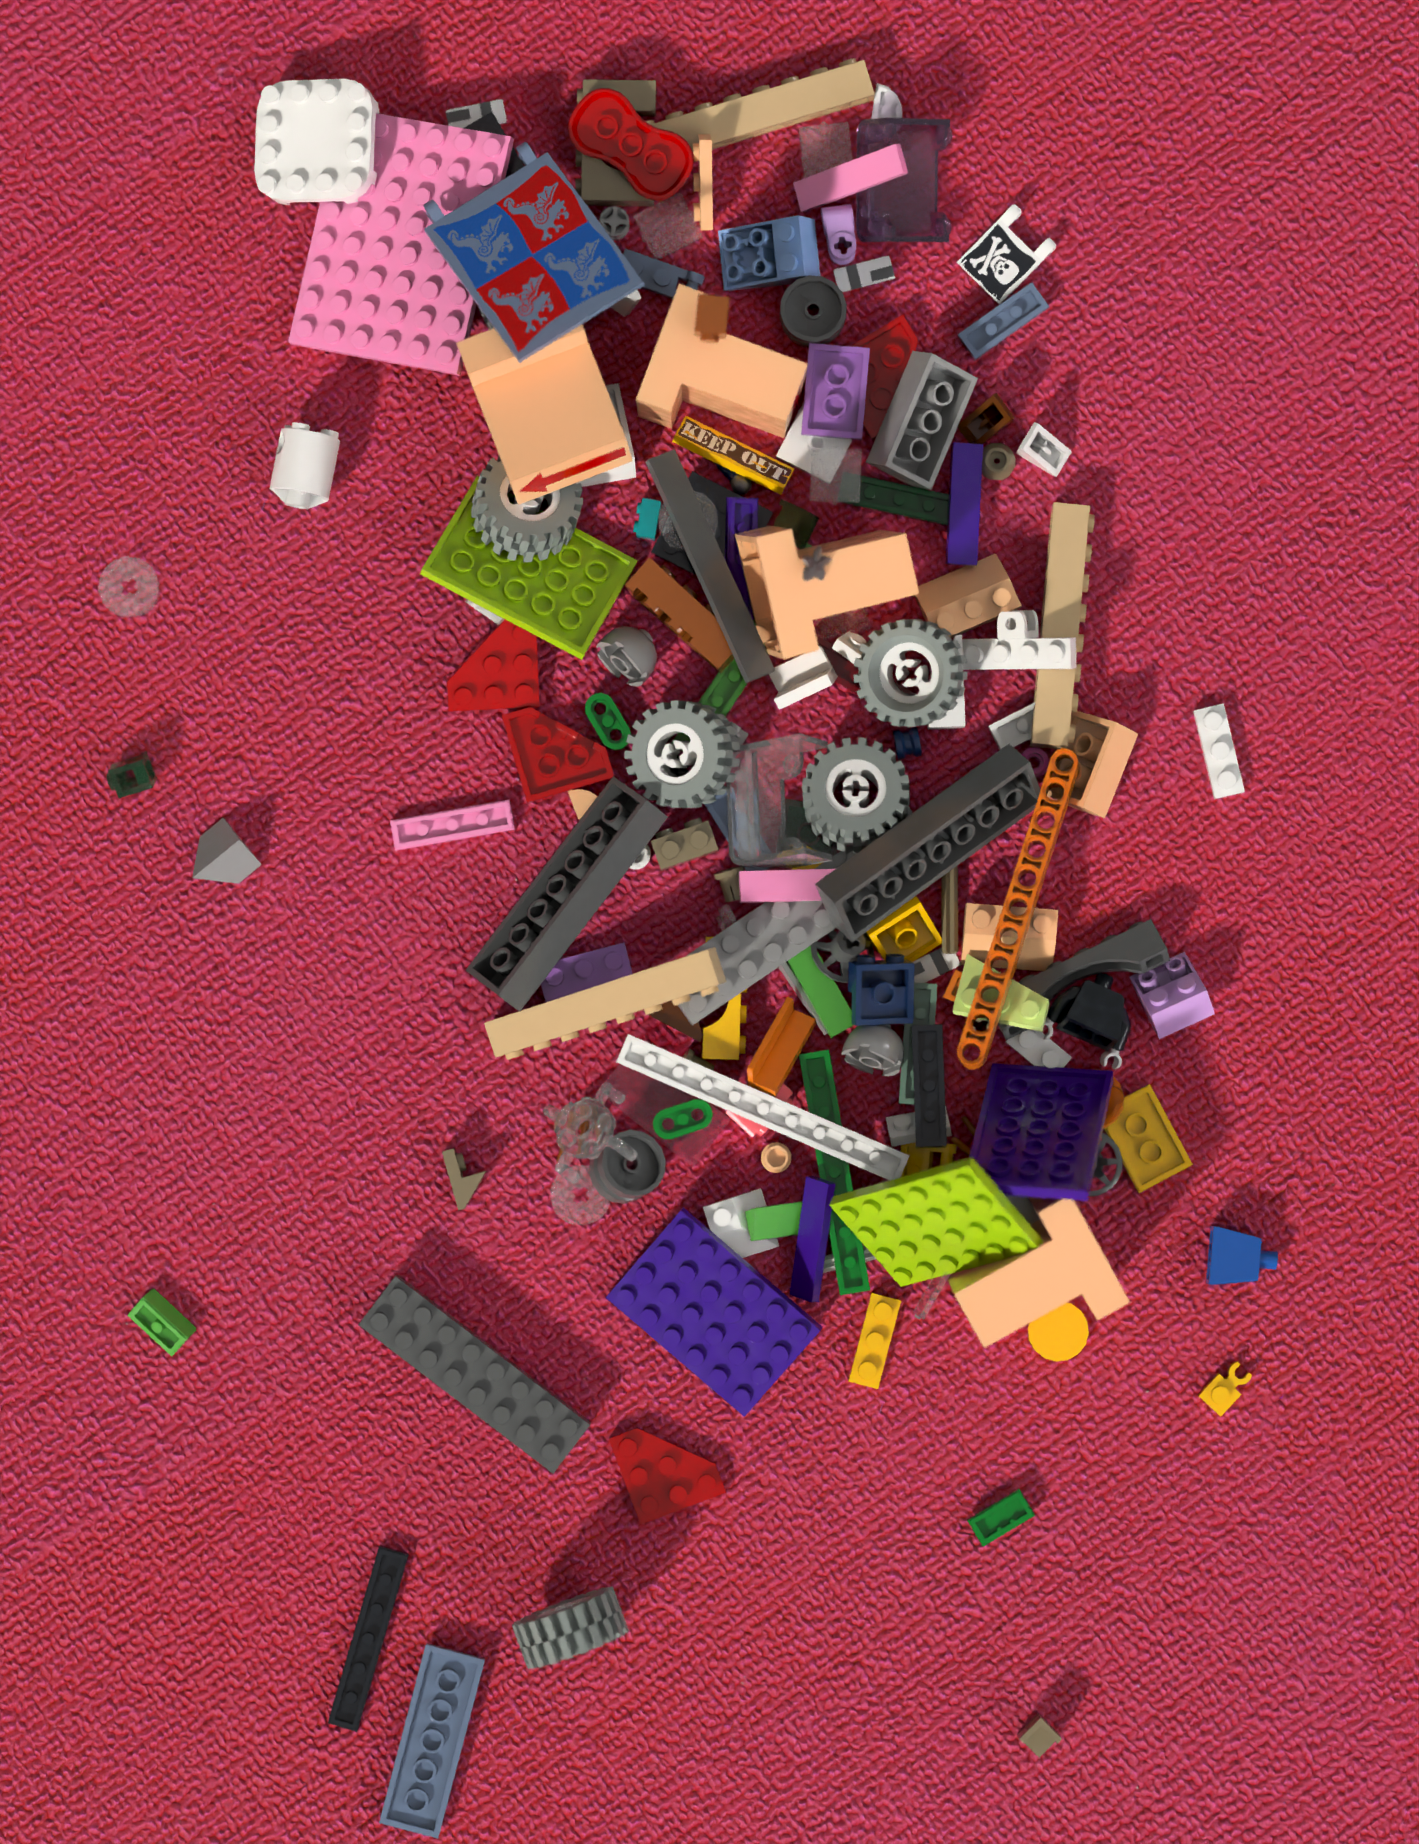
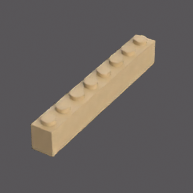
M856 58L839 63V68L829 71L827 67L819 68L810 72L811 76L799 79L798 76L789 77L782 80V85L770 88L769 85H763L753 89V94L741 97V94H733L723 99L724 103L712 106L711 102L696 106L694 108L695 111L683 115V112L679 111L667 115L665 121L654 123V120H649L646 122L654 127L679 134L688 142L691 149L693 143H698V134H710L713 150L874 101L875 93L865 61L857 62Z
M1054 502L1051 507L1040 638L1076 637L1077 656V652L1082 653L1084 634H1079V623H1085L1087 607L1086 604H1081L1082 592L1087 593L1089 586V574H1084L1085 562L1090 563L1092 545L1087 544L1088 532L1093 533L1095 515L1089 514L1090 506ZM1076 664L1077 668L1037 669L1030 747L1067 749L1069 742L1074 743L1076 725L1070 724L1071 712L1077 713L1078 694H1073L1074 682L1079 683L1081 664Z
M713 947L485 1022L484 1025L495 1058L505 1055L506 1059L509 1060L524 1055L523 1049L533 1046L534 1051L552 1046L550 1040L561 1037L562 1042L580 1037L579 1030L588 1028L589 1032L592 1033L607 1028L606 1021L616 1019L617 1024L635 1019L634 1012L643 1009L645 1015L663 1010L662 1003L672 1000L675 1006L690 1001L689 994L700 991L702 997L718 992V985L727 981L716 948Z

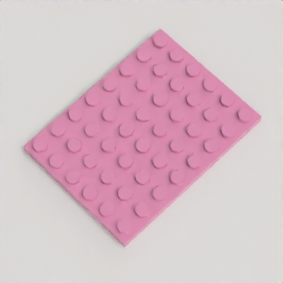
M376 114L374 171L377 173L375 185L371 184L367 192L358 198V202L349 204L344 201L320 202L288 342L296 346L461 376L463 360L457 342L469 338L477 304L425 233L424 228L431 225L432 222L427 217L423 205L430 200H434L445 216L505 179L514 139L506 135Z

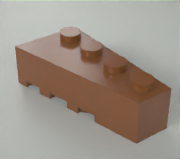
M649 557L625 584L629 593L721 674L733 661L734 657L711 606L707 604L704 607L696 600L698 595L685 584L682 587L674 580L676 576L664 565H657Z

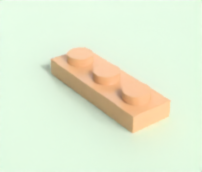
M698 134V143L692 144L694 162L698 161L699 173H693V191H699V203H693L694 222L699 221L701 230H713L712 139L710 134Z

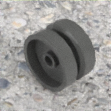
M806 276L797 279L786 289L781 299L780 323L784 333L792 342L805 348H809V343L830 344L839 336L845 324L847 304L843 292L834 282L822 276ZM814 307L819 309L818 314L815 316L810 315L807 311L808 308L811 311Z
M627 1130L617 1133L595 1149L590 1159L589 1175L592 1185L601 1196L611 1202L625 1204L640 1199L660 1184L665 1174L666 1160L662 1148L653 1137L642 1131Z

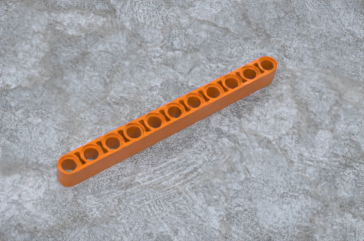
M1059 749L1053 753L965 1023L957 1054L962 1065L968 1069H978L986 1062L1079 773L1077 756L1070 749ZM1061 759H1070L1073 762V766L1068 771H1061L1057 768V763ZM1059 787L1063 789L1064 794L1060 799L1052 800L1047 796L1050 789ZM1044 816H1051L1055 820L1053 826L1048 829L1041 828L1038 822ZM1037 844L1046 848L1044 855L1038 858L1030 856L1029 850L1032 846ZM1031 873L1036 876L1035 883L1028 887L1021 885L1020 878L1024 874ZM1023 902L1027 905V910L1024 914L1018 916L1010 912L1014 903ZM1005 932H1016L1018 935L1017 940L1010 945L1003 943L1001 937ZM997 960H1005L1008 963V968L1004 973H995L992 971L993 963ZM988 989H995L999 992L998 999L992 1003L982 999L984 992ZM978 1018H986L990 1021V1025L987 1030L978 1032L973 1028L974 1022ZM969 1047L980 1049V1056L974 1061H968L964 1058V1052Z

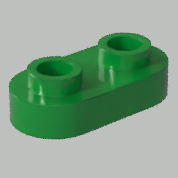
M596 693L590 696L585 704V712L603 744L611 750L625 748L628 745L626 740L631 731L613 699L604 693ZM597 704H604L606 706L604 714L599 715L595 712L594 709ZM613 730H619L622 733L618 741L610 738V733Z
M694 1099L663 1109L654 1117V1131L663 1139H673L704 1129L712 1120V1109L707 1102L700 1099ZM696 1108L703 1111V1118L698 1121L694 1120L691 1116L692 1111ZM671 1118L674 1121V1127L671 1130L663 1128L662 1122L664 1119Z

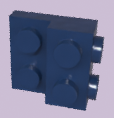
M887 954L886 960H875L874 955H858L857 961H849L848 992L852 993L851 1024L859 1026L913 1023L914 963L904 959L903 954Z

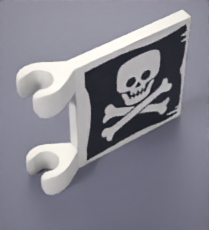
M1015 204L1011 205L999 220L957 261V264L999 305L1056 248L1055 242L1047 238L1033 252L1008 228L1021 216L1022 211Z

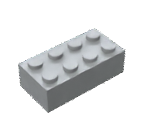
M912 351L866 463L912 487L931 490L978 378L933 353Z

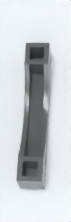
M1150 919L1146 922L1141 921L1131 925L1127 931L1119 935H1110L1103 939L1100 944L1090 949H1081L1072 958L1064 962L1052 963L1045 971L1037 975H1028L1022 978L1019 983L1047 998L1050 1002L1063 989L1086 977L1100 973L1120 971L1144 974L1170 961L1167 947ZM998 1023L1005 1040L1029 1030Z

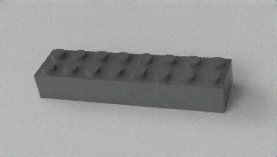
M1010 744L1006 745L818 881L815 886L832 924L853 942L1032 812L1038 800L1040 787L1030 761Z
M613 776L470 963L466 971L520 1012L668 817L647 799Z
M399 1275L393 1278L358 1324L551 1473L556 1471L591 1424L588 1419Z

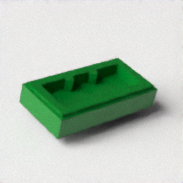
M1018 1488L968 1518L967 1521L984 1547L1029 1520L1035 1514Z

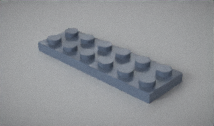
M426 1643L379 1823L439 1838L485 1658Z

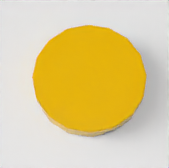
M1068 1302L1028 1324V1338L1034 1350L1045 1359L1056 1362L1069 1360L1078 1355L1086 1345L1089 1334L1088 1323L1082 1311Z

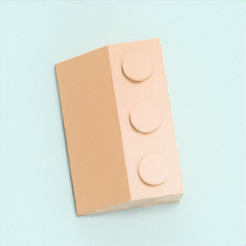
M996 553L977 561V566L962 567L918 586L919 594L915 595L925 621H931L938 624V628L946 629L951 633L950 638L998 619L1001 612L1019 610L1021 607L1012 582Z
M1079 711L1077 713L1072 712L1070 724L1076 725L1074 743L1069 742L1067 749L1072 750L1076 754L1079 763V773L1068 806L1105 818L1138 733L1114 721ZM1061 759L1057 763V768L1061 771H1068L1073 766V762L1070 759ZM1054 787L1049 790L1047 796L1052 800H1058L1063 796L1064 791L1059 787Z
M965 904L961 965L965 964L967 954L985 964L1003 906ZM1012 906L1010 912L1019 916L1024 914L1027 908ZM1035 908L1016 969L1045 971L1053 963L1058 910ZM1007 931L1002 935L1001 941L1005 944H1013L1017 940L1018 935L1014 931ZM997 960L993 963L992 967L1007 969L1008 963L1005 960Z

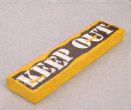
M685 416L672 441L780 495L794 471V468L688 416Z

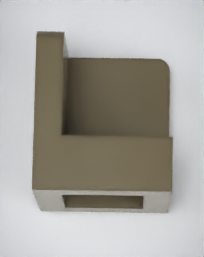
M1039 1713L1017 1734L1019 1740L1025 1743L1039 1758L1055 1741L1059 1743L1062 1740L1060 1734Z

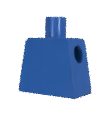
M1210 1226L1206 1284L1218 1285L1258 1281L1259 1268L1276 1270L1278 1252L1261 1250L1262 1240L1259 1237L1217 1226Z

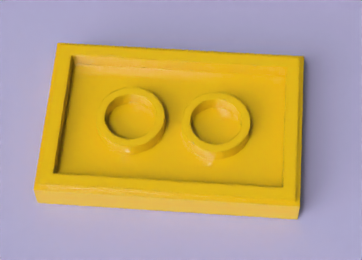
M1148 1084L1125 1096L1123 1110L1118 1119L1110 1126L1104 1128V1130L1118 1146L1122 1156V1164L1137 1192L1141 1193L1193 1164L1151 1085Z

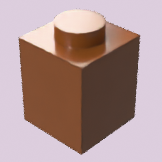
M698 294L695 336H701L700 341L718 343L719 338L726 339L729 297Z

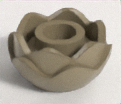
M1003 443L988 444L983 448V476L990 480H1004L1008 478L1016 465L1013 451ZM994 459H999L1000 463L995 464Z

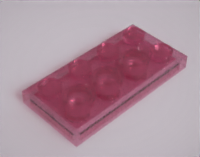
M622 1064L618 1065L598 1091V1093L692 1167L696 1165L731 1120L711 1103L707 1102L713 1113L712 1120L707 1127L673 1139H663L655 1133L653 1128V1120L656 1114L663 1109L700 1098ZM698 1108L694 1109L691 1113L692 1118L697 1121L703 1118V1111ZM671 1118L664 1119L662 1122L663 1128L671 1130L674 1127V1121Z

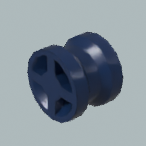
M917 726L911 727L909 731L904 732L899 729L893 730L898 760L904 759L907 755L922 756Z

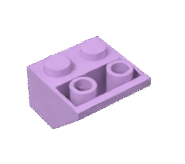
M1185 952L1170 958V961L1144 974L1136 973L1130 976L1131 983L1146 1016L1159 1039L1215 1014L1207 989Z

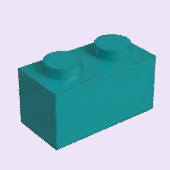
M642 498V503L638 502L636 513L640 514L639 521H635L633 528L637 538L655 540L661 501Z

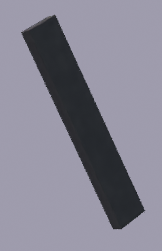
M379 1546L328 1720L329 1724L358 1731L409 1556L408 1553L384 1546Z

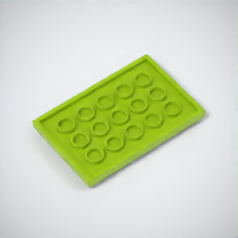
M477 476L428 557L420 575L582 660L633 572L638 560L575 528L568 544H563L561 551L556 555L550 550L548 558L540 561L536 554L533 556L532 562H523V555L517 554L514 561L507 559L509 552L502 550L500 555L492 551L494 547L492 541L485 545L481 540L483 530L476 533L473 526L475 518L471 517V509L479 476ZM508 493V499L513 504L515 495ZM540 509L539 512H536L535 515L540 514L544 511Z
M972 1157L833 1196L829 1204L900 1287L994 1263L1017 1254H1024L1026 1251L1038 1248L1044 1242Z

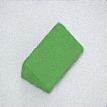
M802 1201L758 1207L745 1211L750 1240L758 1241L798 1235Z
M151 1289L143 1296L127 1315L171 1357L196 1331V1327L155 1289Z

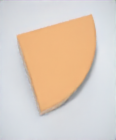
M576 789L568 791L578 820H580L598 796L587 790Z

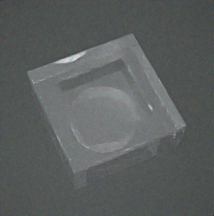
M729 904L718 909L720 916L716 917V920L722 931L737 922Z

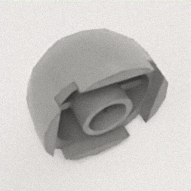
M626 626L615 628L606 634L596 645V648H601L597 654L604 666L618 679L622 673L626 678L630 679L626 684L639 687L650 677L656 666L657 653L652 643L653 638L643 629L638 630L634 627Z
M890 1024L859 1025L849 1033L841 1054H846L844 1060L856 1069L873 1074L874 1068L884 1070L882 1076H893L900 1072L904 1048L902 1039L891 1029Z

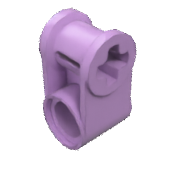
M844 204L821 208L822 225L826 235L830 259L838 265L849 264L854 259L856 252L852 205ZM844 243V247L847 248L846 254H841L838 244Z

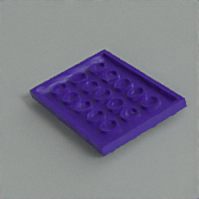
M992 1063L969 1158L972 1157L1004 1195L1088 1201L1113 1085V1071Z
M684 1207L606 1296L612 1304L744 1417L823 1328Z

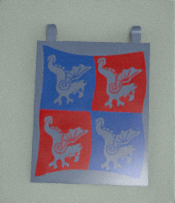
M527 142L516 147L519 158L525 165L523 168L444 216L434 200H430L423 205L427 217L432 222L431 225L424 228L425 233L519 363L644 286L643 280L548 152L537 158Z

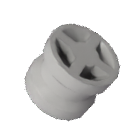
M612 206L605 209L600 215L599 222L612 240H620L626 236L630 225L629 216L625 210Z

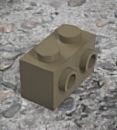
M697 818L684 823L685 829L673 832L672 828L655 833L656 839L652 840L651 844L661 871L718 852L709 821L702 823L701 818Z

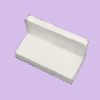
M818 646V651L799 655L775 666V671L769 674L778 691L774 701L779 710L833 685L838 676L821 646Z

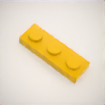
M871 1292L848 1382L878 1389L901 1300Z

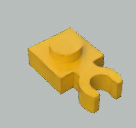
M1237 1361L1229 1366L1228 1376L1225 1379L1217 1373L1198 1394L1220 1417L1242 1395L1235 1388L1238 1385L1246 1384L1252 1377V1374L1249 1372L1242 1378L1235 1376V1370L1240 1366V1363Z

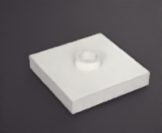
M803 402L776 458L830 484L852 439L801 435Z

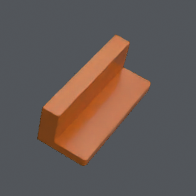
M786 998L747 1068L748 1086L773 1097H776L816 1025L815 1018L794 1010L793 998Z

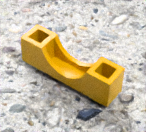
M706 937V942L713 937ZM741 993L728 1001L725 1013L716 1023L703 1028L702 1059L739 1060V1054H745L746 1036H740V1023H746L747 1005H741Z

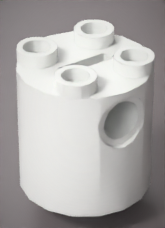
M292 422V426L285 425L284 428H281L269 489L287 506L310 509L329 500L340 444L338 439L339 433L327 429H321V433L309 431V425Z

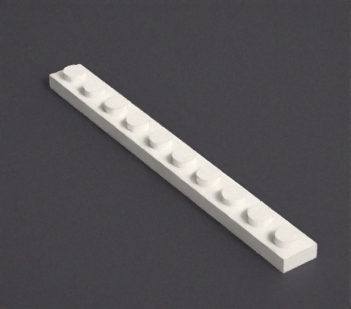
M627 1035L616 1061L628 1068L887 1180L900 1178L908 1161L909 1155L632 1035Z

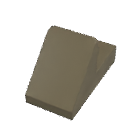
M455 1148L442 1151L458 1211L465 1209L487 1171L463 1177L462 1171L467 1170L462 1152L457 1154Z

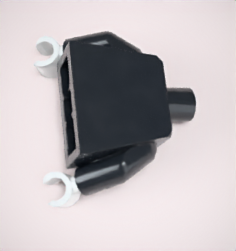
M1100 973L1096 975L1094 982L1085 980L1080 987L1072 986L1057 996L1047 1013L1044 1025L1048 1027V1033L1043 1039L1046 1040L1052 1036V1025L1054 1022L1058 1023L1056 1029L1105 1050L1100 1057L1102 1066L1105 1067L1108 1058L1114 1056L1112 1068L1118 1069L1122 1064V1059L1118 1054L1124 1050L1131 1031V1024L1127 1010L1124 1008V997L1111 990L1113 978L1107 974Z

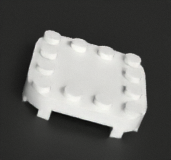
M349 79L287 80L266 86L261 92L256 115L254 172L258 189L277 203L290 205L293 202L344 201L347 204L358 202V198L367 192L371 184L375 185L377 173L374 171L376 114L380 113L378 102L374 99L371 92L361 83Z

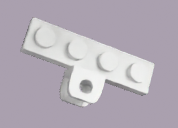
M1034 610L1001 612L997 620L998 638L962 639L963 655H965L967 662L963 664V670L1077 668L1076 637L1038 638V617Z

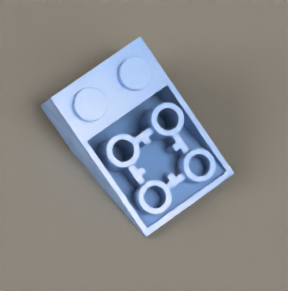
M796 215L718 231L724 291L791 285L797 279L806 276H820L815 219Z

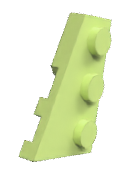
M969 954L966 956L952 1009L954 1014L968 1017L984 967L983 962ZM992 968L993 972L1000 974L999 971ZM1012 979L998 1023L1043 1032L1050 1005L1049 1000ZM988 989L984 992L982 999L992 1003L998 999L999 992L995 989ZM978 1018L980 1020L989 1021L986 1018Z

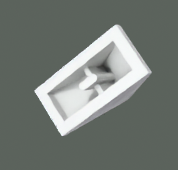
M1034 422L1016 454L1057 477L1072 451L1040 424Z

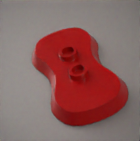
M599 88L589 92L578 103L570 116L567 129L568 136L574 147L584 155L607 161L617 167L624 174L632 188L644 198L658 201L668 199L679 191L692 171L694 155L688 142L677 133L654 127L644 121L635 111L630 101L616 90Z

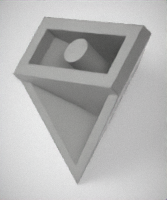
M222 818L200 836L192 878L239 884L262 864L228 822Z

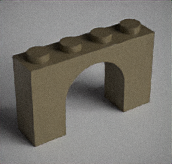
M583 79V88H577V105L589 92L599 88H610L622 93L630 101L639 116L656 117V80ZM576 149V167H582L581 179L576 178L575 190L587 206L654 207V200L639 195L620 170L608 166L600 159L584 155Z

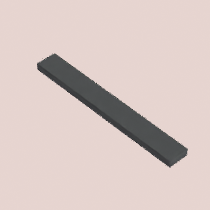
M675 449L648 459L645 463L745 683L747 684L775 671L774 666Z

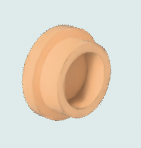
M771 1143L763 1149L761 1162L768 1171L780 1173L789 1167L791 1152L782 1143Z

